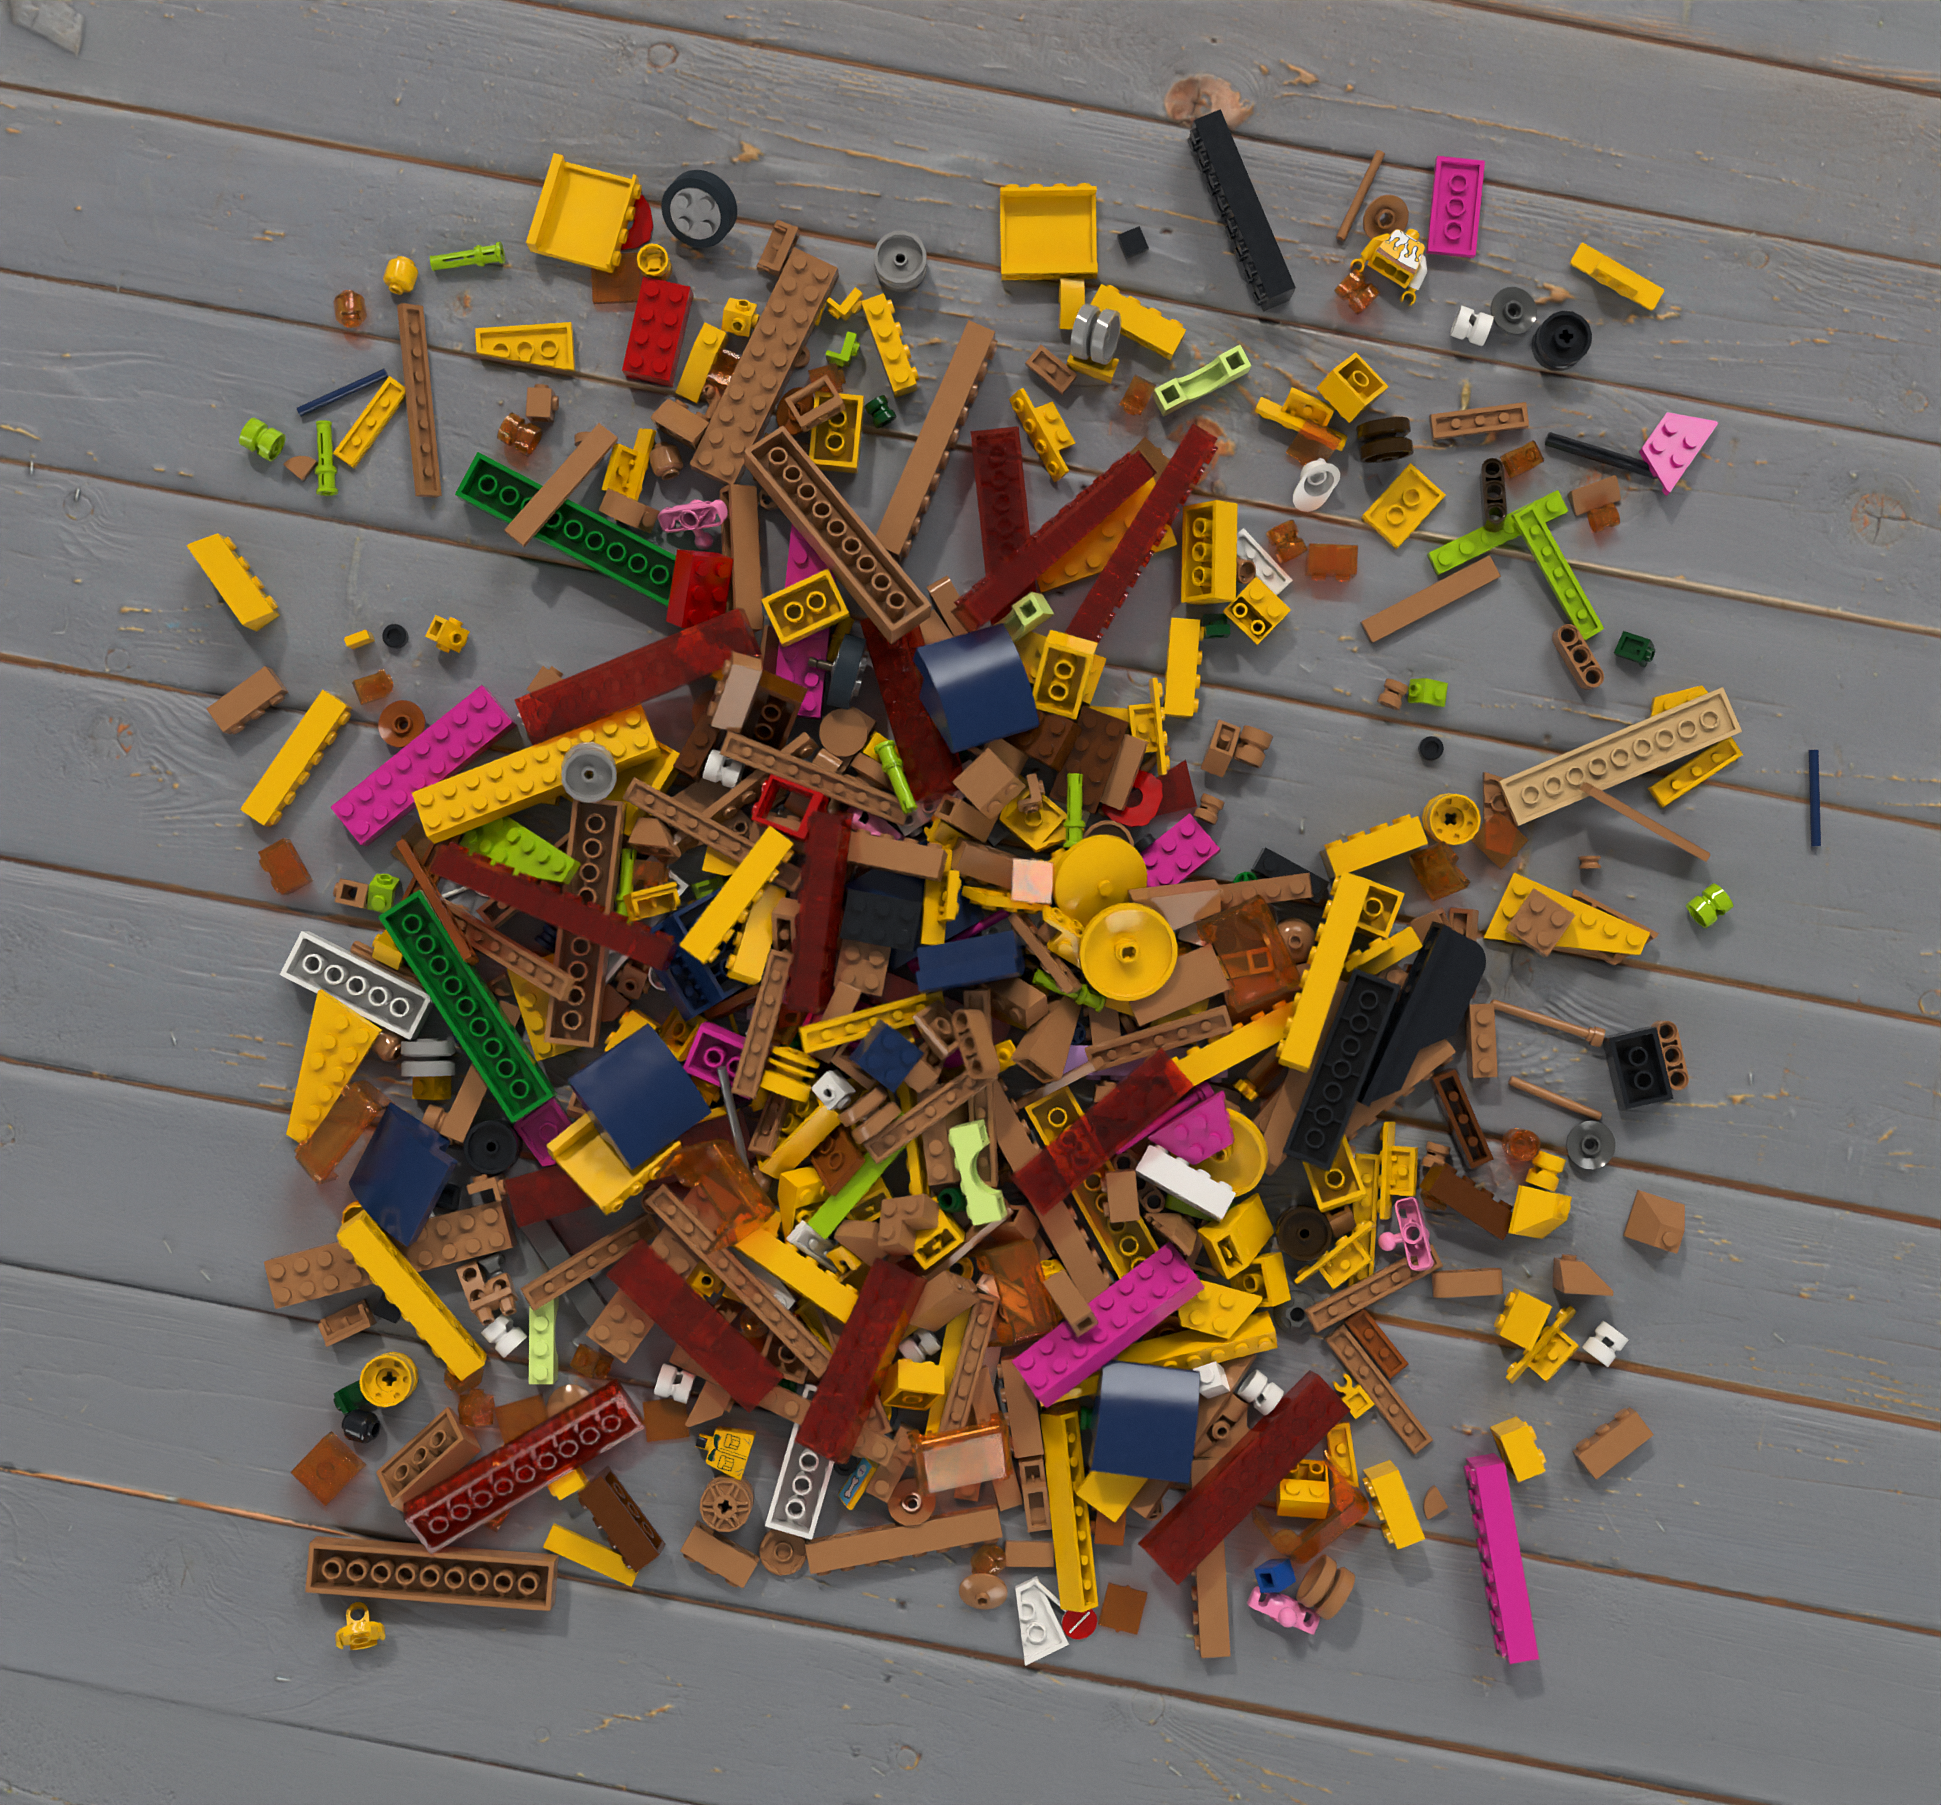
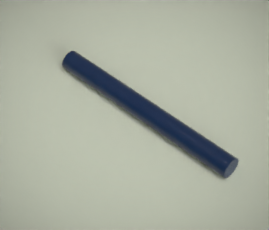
M385 368L301 405L297 407V411L300 416H304L389 376Z
M1808 750L1811 846L1814 847L1821 846L1819 750Z

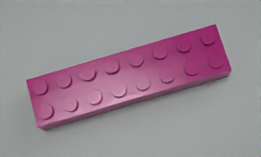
M793 524L791 525L785 588L829 569ZM829 569L830 574L836 584L837 578ZM832 626L785 648L779 639L776 675L808 688L797 718L822 720L827 671L809 667L808 662L810 657L827 661Z
M481 685L330 808L360 845L369 846L416 808L412 792L455 776L515 728L517 724L489 689Z
M1168 1242L1088 1303L1099 1324L1078 1337L1068 1321L1065 1320L1012 1362L1039 1401L1048 1408L1205 1287L1172 1243Z
M1495 1453L1466 1458L1467 1465L1463 1466L1466 1480H1470L1471 1490H1468V1498L1470 1504H1474L1475 1514H1472L1474 1528L1478 1529L1480 1537L1476 1538V1544L1479 1553L1483 1554L1484 1562H1481L1480 1566L1483 1577H1487L1488 1586H1485V1595L1487 1601H1491L1492 1610L1489 1611L1491 1625H1495L1496 1635H1493L1495 1648L1500 1651L1501 1657H1505L1509 1664L1537 1660L1539 1655L1505 1463Z

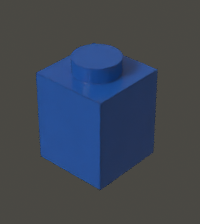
M1290 1558L1270 1559L1254 1569L1260 1593L1281 1592L1296 1582Z

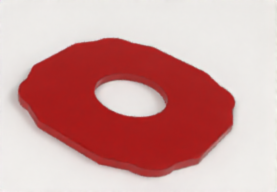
M642 194L639 199L635 200L634 224L628 230L627 241L625 244L622 243L620 251L638 248L651 239L654 227L651 208Z
M1139 770L1133 787L1141 790L1143 794L1142 802L1138 806L1133 808L1125 806L1123 811L1102 803V811L1112 821L1129 827L1148 825L1156 816L1163 798V785L1161 781L1152 773Z

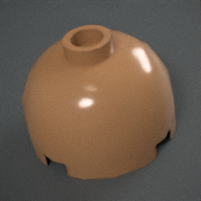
M1293 917L1281 919L1278 921L1273 934L1268 937L1267 944L1270 946L1271 954L1275 960L1286 965H1298L1308 960L1312 946L1316 947V941H1314L1315 932L1302 919Z

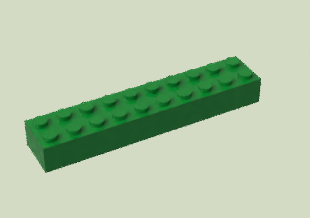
M477 452L455 495L460 500L509 525L543 486ZM566 499L533 537L668 609L676 560L674 554L569 499Z
M416 891L378 916L511 1123L519 1121L557 1096L558 1094L476 967L463 960L424 891Z

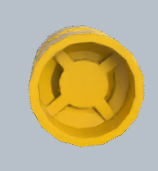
M653 243L647 244L640 249L637 255V263L642 275L663 281L668 280L672 274V264L665 249Z
M1536 1149L1531 1161L1534 1167L1529 1168L1525 1181L1556 1192L1560 1180L1557 1174L1562 1173L1566 1159Z

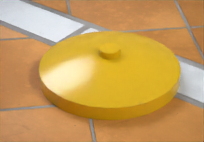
M1113 835L1087 837L1068 849L1056 866L1052 880V893L1055 904L1065 916L1079 921L1086 928L1088 923L1102 910L1116 904L1129 903L1128 890L1146 888L1147 869L1140 853L1124 839Z
M1121 903L1102 910L1088 923L1080 939L1078 954L1082 972L1094 989L1111 999L1133 1001L1153 994L1167 982L1176 965L1178 951L1175 934L1162 915L1142 904Z
M1226 1108L1230 1116L1229 1124L1233 1130V1143L1196 1165L1190 1163L1189 1167L1196 1171L1198 1169L1206 1171L1211 1175L1210 1179L1217 1183L1223 1181L1233 1187L1232 1191L1236 1193L1235 1197L1252 1190L1261 1180L1267 1167L1268 1150L1264 1137L1257 1126L1243 1114ZM1170 1152V1153H1171V1157H1173L1174 1159H1176L1177 1157H1179V1156L1173 1154L1172 1152Z

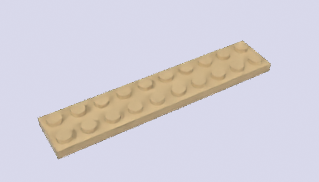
M1721 687L1500 780L1498 784L1516 826H1519L1590 796L1580 790L1584 782L1600 790H1605L1738 734L1742 730L1725 690Z

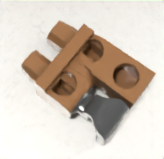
M500 1251L480 1259L479 1263L477 1260H474L456 1268L470 1310L484 1326L495 1321L493 1311L499 1308L504 1316L517 1312L515 1301L519 1299L510 1275L507 1272L504 1273L500 1267L501 1264L506 1262L505 1256ZM483 1267L487 1269L488 1273L491 1275V1279H489L488 1282L486 1281V1275Z

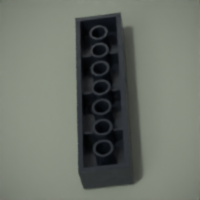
M1221 109L1195 119L1190 130L1188 143L1191 151H1196L1199 158L1197 164L1201 174L1205 173L1208 182H1206L1208 192L1211 196H1215L1218 203L1216 204L1217 213L1226 222L1225 231L1229 240L1233 239L1236 246L1234 248L1235 256L1238 262L1242 261L1245 270L1243 273L1245 280L1248 284H1252L1255 291L1253 292V298L1256 305L1261 306L1264 312L1290 301L1296 288Z
M1356 968L1353 969L1282 1151L1283 1154L1330 1172L1400 993L1401 985Z

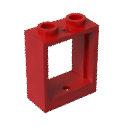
M771 774L769 779L765 780L762 785V795L759 802H756L752 808L751 819L759 826L767 829L771 826L782 835L810 845L829 799L823 793ZM780 788L811 800L798 831L766 820Z

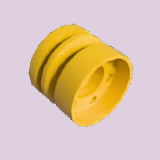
M1451 793L1440 794L1430 799L1424 807L1421 817L1423 828L1430 838L1436 842L1450 845L1464 844L1471 840L1479 830L1481 822L1479 809L1471 799L1464 795ZM1445 814L1452 815L1450 818L1452 823H1445Z
M772 1045L770 1051L780 1055V1058L778 1060L768 1057L767 1061L775 1065L776 1069L775 1071L763 1070L759 1086L801 1102H807L811 1086L803 1082V1078H815L817 1074L808 1071L807 1067L819 1069L821 1063L813 1059L809 1054L797 1049Z
M395 1351L384 1353L369 1361L361 1371L359 1381L361 1392L366 1400L375 1406H394L412 1395L417 1387L419 1374L414 1361L404 1353ZM391 1372L392 1376L397 1377V1380L392 1382V1384L391 1380L387 1379V1375L391 1374Z

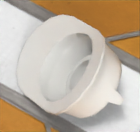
M1323 458L1307 463L1301 470L1300 481L1293 493L1295 507L1304 512L1314 511L1321 507L1340 480L1338 467L1326 463Z

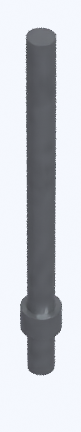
M721 1066L717 1068V1073L740 1167V1183L742 1189H745L748 1205L753 1206L758 1203L754 1189L756 1182L754 1175L750 1171L733 1093H731L732 1089L727 1067Z

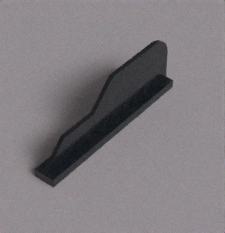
M1432 921L1422 943L1423 947L1419 949L1400 990L1357 1102L1370 1107L1372 1102L1401 1090L1419 1050L1455 1035L1486 967L1485 952L1476 941L1452 930L1451 927Z

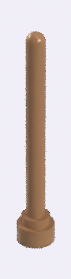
M1496 999L1490 1002L1494 1004L1495 1010L1583 1037L1592 1046L1600 1047L1605 1036V1029L1597 1026L1587 1029Z

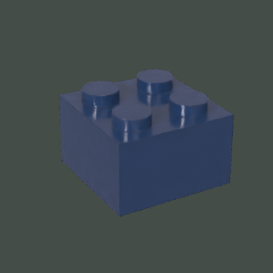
M879 1019L849 1059L894 1093L923 1056L924 1052L886 1022Z

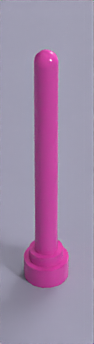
M1001 909L944 941V943L969 939L1007 918L1010 912ZM918 957L907 962L912 973L916 974V972L920 971Z
M1206 1081L1195 1085L1191 1095L1115 1145L1113 1148L1114 1153L1121 1154L1196 1102H1202L1214 1096L1215 1094L1211 1086Z

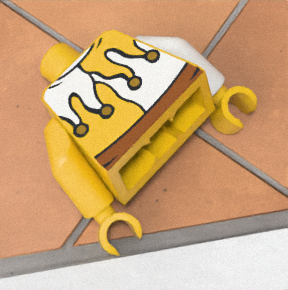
M1396 229L1391 235L1386 233L1374 237L1360 253L1362 255L1360 259H1354L1351 262L1350 270L1355 264H1360L1362 268L1358 271L1357 276L1361 275L1364 272V264L1368 260V266L1405 289L1407 286H1410L1408 291L1400 296L1401 303L1406 294L1410 295V306L1416 301L1415 291L1419 290L1427 274L1426 257L1423 255L1425 247L1418 241L1420 235L1416 230L1408 229L1404 233Z

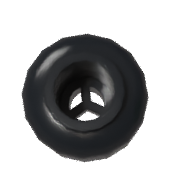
M354 1409L342 1421L344 1436L348 1440L363 1444L374 1440L378 1436L381 1426L375 1413L361 1409Z

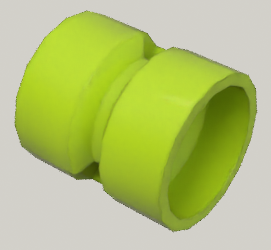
M255 417L245 424L239 436L240 445L252 452L257 450L259 456L270 462L275 460L280 454L286 440L285 434L273 427L268 429L266 423Z
M1712 883L1702 891V897L1696 896L1686 904L1689 914L1703 928H1708L1718 919L1717 915L1723 916L1734 907L1730 897L1715 883Z

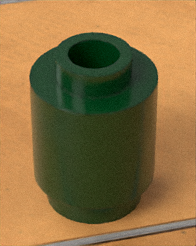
M961 1187L946 1188L938 1196V1205L943 1211L947 1213L966 1211L968 1202L966 1195H963Z

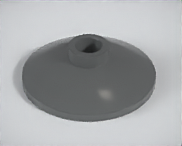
M1506 287L1494 296L1491 302V315L1494 317L1495 324L1504 332L1521 334L1529 330L1535 323L1537 307L1531 295L1525 290L1518 287ZM1508 310L1513 313V316L1508 313Z
M1584 1121L1577 1124L1570 1131L1566 1142L1567 1152L1571 1160L1576 1165L1585 1169H1598L1605 1166L1612 1159L1616 1145L1615 1138L1610 1129L1597 1121ZM1587 1140L1592 1141V1147L1590 1149H1587L1585 1147V1142Z

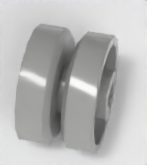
M893 231L884 235L877 243L874 251V265L879 281L892 291L908 292L917 288L924 280L927 272L926 249L916 235L907 231Z
M1084 304L1077 314L1072 329L1070 344L1072 356L1084 360L1091 356L1092 360L1096 363L1108 364L1115 353L1120 336V313L1107 308L1101 312L1097 306Z
M582 742L573 746L565 754L561 764L562 784L566 792L574 799L582 802H597L606 798L616 783V765L611 752L603 745L594 742ZM591 770L592 774L587 775V772L585 771Z
M422 1038L417 1039V1041H401V1054L408 1057H417V1060L401 1063V1076L455 1075V1062L452 1060H440V1056H451L455 1053V1040Z

